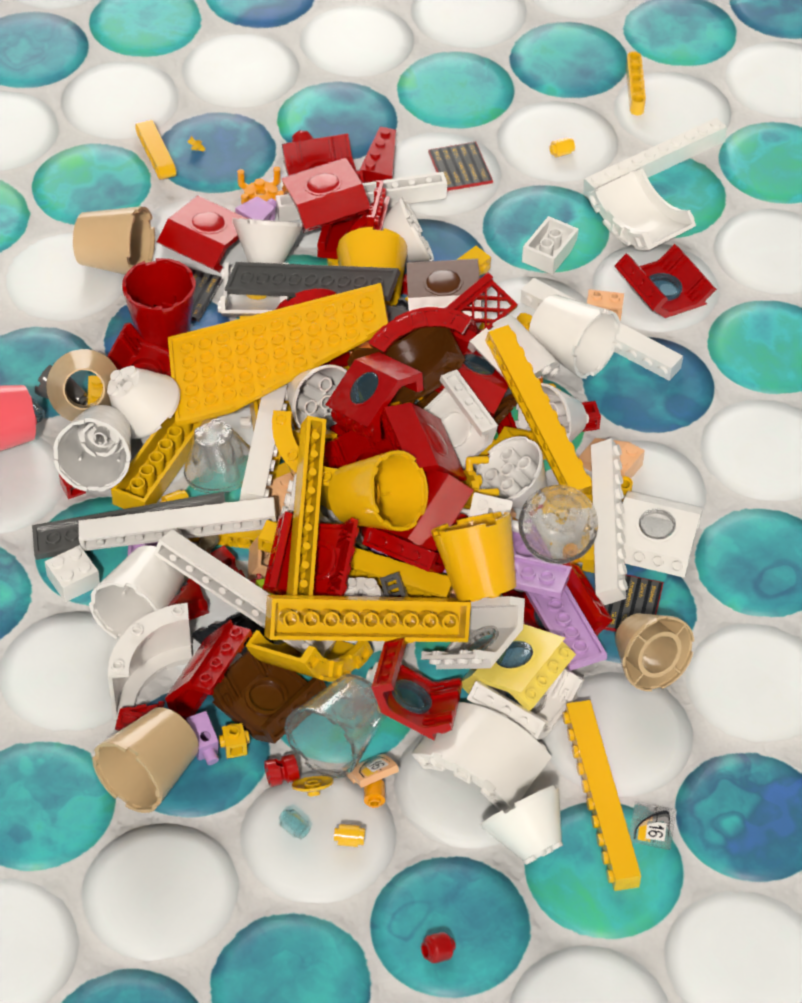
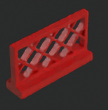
M488 272L445 308L460 312L463 310L471 311V317L474 322L484 323V329L490 330L493 328L492 324L507 316L517 308L518 304L493 281V276ZM492 287L497 291V296H487V290ZM484 300V307H474V301ZM487 300L497 301V308L487 307ZM500 301H507L511 306L508 309L500 308ZM474 311H484V319L474 318ZM487 312H497V318L487 319Z

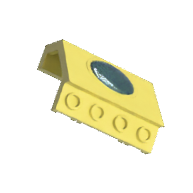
M523 624V630L491 668L469 670L461 680L463 683L462 688L470 694L475 681L479 680L488 686L510 693L524 708L530 711L576 654L563 642L565 637Z

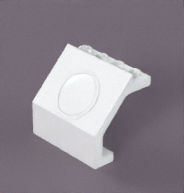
M456 369L441 375L440 382L445 388L424 410L441 419L461 467L464 469L467 457L478 456L493 442L498 425Z

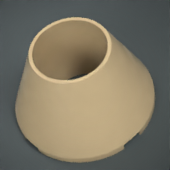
M80 349L64 354L54 363L48 374L46 387L51 405L58 414L69 421H73L89 407L95 405L111 406L107 388L111 380V373L117 370L116 366L108 357L94 350ZM87 370L95 373L100 378L103 390L98 400L92 404L80 405L69 398L65 385L67 379L73 373Z
M633 614L627 617L616 631L615 644L624 674L634 687L642 691H652V689L659 687L663 689L674 683L687 669L694 653L691 651L692 642H695L691 628L683 620L674 616Z

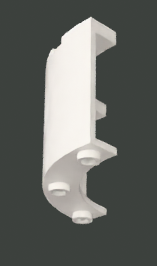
M643 168L633 170L586 193L595 212H599L603 217V224L621 242L628 246L633 245L637 250H650L696 226L694 216L690 210H681L673 207L656 192Z
M225 263V269H222V279H225L224 295L220 296V302H218V313H221L222 317L253 316L275 310L283 300H289L287 296H266L264 299L254 300L243 294H228L225 291V287L233 267H229V263Z
M512 315L497 320L492 324V329L488 330L485 328L469 341L468 349L472 353L477 350L504 378L485 339L489 331L509 325L516 334L519 346L523 347L527 361L532 364L536 378L544 375V378L548 379L550 376L554 377L560 371V363Z
M187 603L167 606L147 614L130 626L117 641L108 665V683L113 720H117L120 708L136 706L141 689L153 680L158 672L165 668L168 670L176 666L188 664L192 658Z
M466 702L458 703L452 731L444 734L437 733L435 741L425 736L412 753L423 769L439 771L448 769L454 772V776L470 784L472 781L482 789L480 792L499 811L509 808L511 810L515 806L514 803L520 801L552 757L545 745L539 743L532 735L511 721L505 714H499L488 708Z

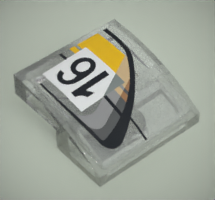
M635 801L629 831L631 842L670 850L677 809Z

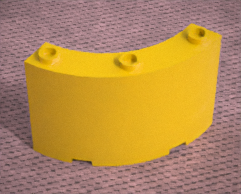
M273 410V438L282 459L294 477L297 474L299 447L292 430L293 412ZM323 466L320 505L331 510L328 499V487L331 477L337 469Z
M258 630L255 631L245 645L255 658L264 663L329 682L343 680L351 676V672L355 668L360 669L373 654L368 641H358L355 645L344 641H336L331 653L326 658L318 652L316 647L308 646L304 654H302L287 643L273 644L269 642Z

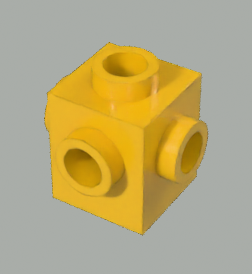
M242 723L222 726V735H219V743L221 748H225L227 759L247 755V743H250L248 730L244 731Z

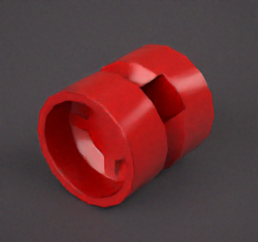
M294 754L282 756L280 760L273 758L264 761L265 773L270 787L282 785L283 781L290 783L300 780Z

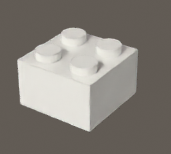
M80 545L45 561L47 577L65 602L93 590L100 583L97 568Z

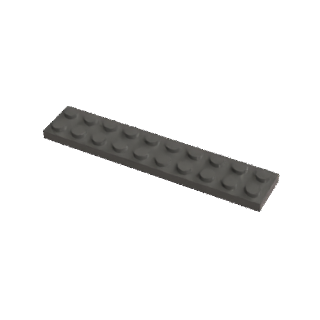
M235 262L225 291L228 294L296 297L295 293L308 289H329L339 294L381 283L385 301H390L400 271L398 268Z
M224 492L32 525L34 556L36 560L55 557L79 546V521L221 504L225 502Z

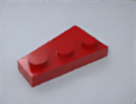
M189 578L187 585L180 589V594L176 595L168 606L187 603L189 620L208 614L209 611L199 584Z

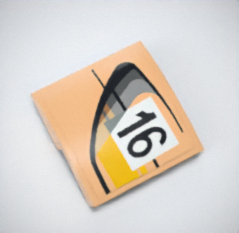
M379 754L344 770V773L352 783L357 782L361 788L399 772L398 765L385 754Z

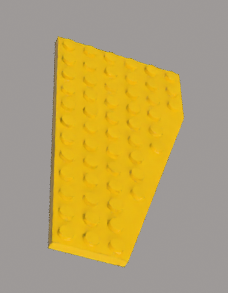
M378 283L168 337L171 378L175 380L180 389V400L175 411L177 426L233 413L291 382L300 373L317 368L370 340L382 326L389 323L382 284Z

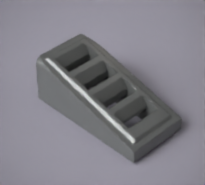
M399 572L380 578L385 597H409ZM396 580V584L388 586V582ZM399 588L398 592L391 594L390 590Z

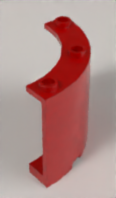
M424 307L396 316L395 319L382 326L368 343L372 348H376L385 354L395 342L408 336L414 330L421 328L450 329L452 335L468 343L480 331L473 318L463 312L454 309Z

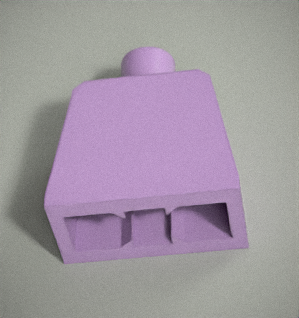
M255 197L236 207L235 212L248 219L275 221L276 201L271 198L266 202L260 197Z
M204 711L186 718V722L193 729L198 740L199 750L196 755L197 759H205L207 765L217 763L219 761L217 756L218 739L207 712Z

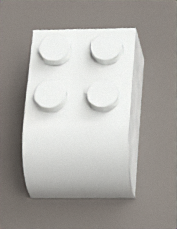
M548 216L523 246L522 262L553 275L572 251L579 229Z

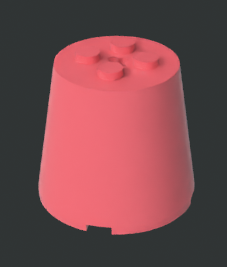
M0 385V451L35 439L37 419L34 414L32 397L24 385Z

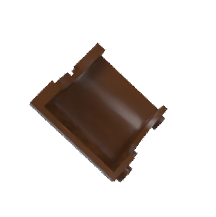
M427 327L414 330L408 336L395 342L384 355L422 372L423 391L415 392L402 386L390 403L400 402L402 404L431 393L441 386V375L456 369L458 370L461 367L465 358L450 329ZM355 347L347 363L350 367L357 358L377 352L384 353L376 348ZM369 374L357 384L365 401L377 389V374Z

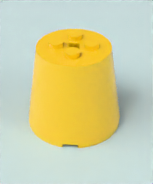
M373 227L359 228L345 234L339 240L337 247L339 266L398 268L400 271L399 278L391 300L385 301V304L393 306L398 303L408 253L407 244L403 237L386 228H383V231L373 230Z
M400 450L389 451L342 466L335 471L329 483L328 499L331 510L343 523L350 518L358 520L357 526L393 531L409 530L418 524L417 520L420 515H424L427 507L428 484L424 470L418 467L415 462L416 458Z
M493 512L456 520V525L448 526V524H443L431 530L457 600H470V602H474L486 597L496 598L501 596V593L510 591L517 586L510 512H504V515L501 512Z

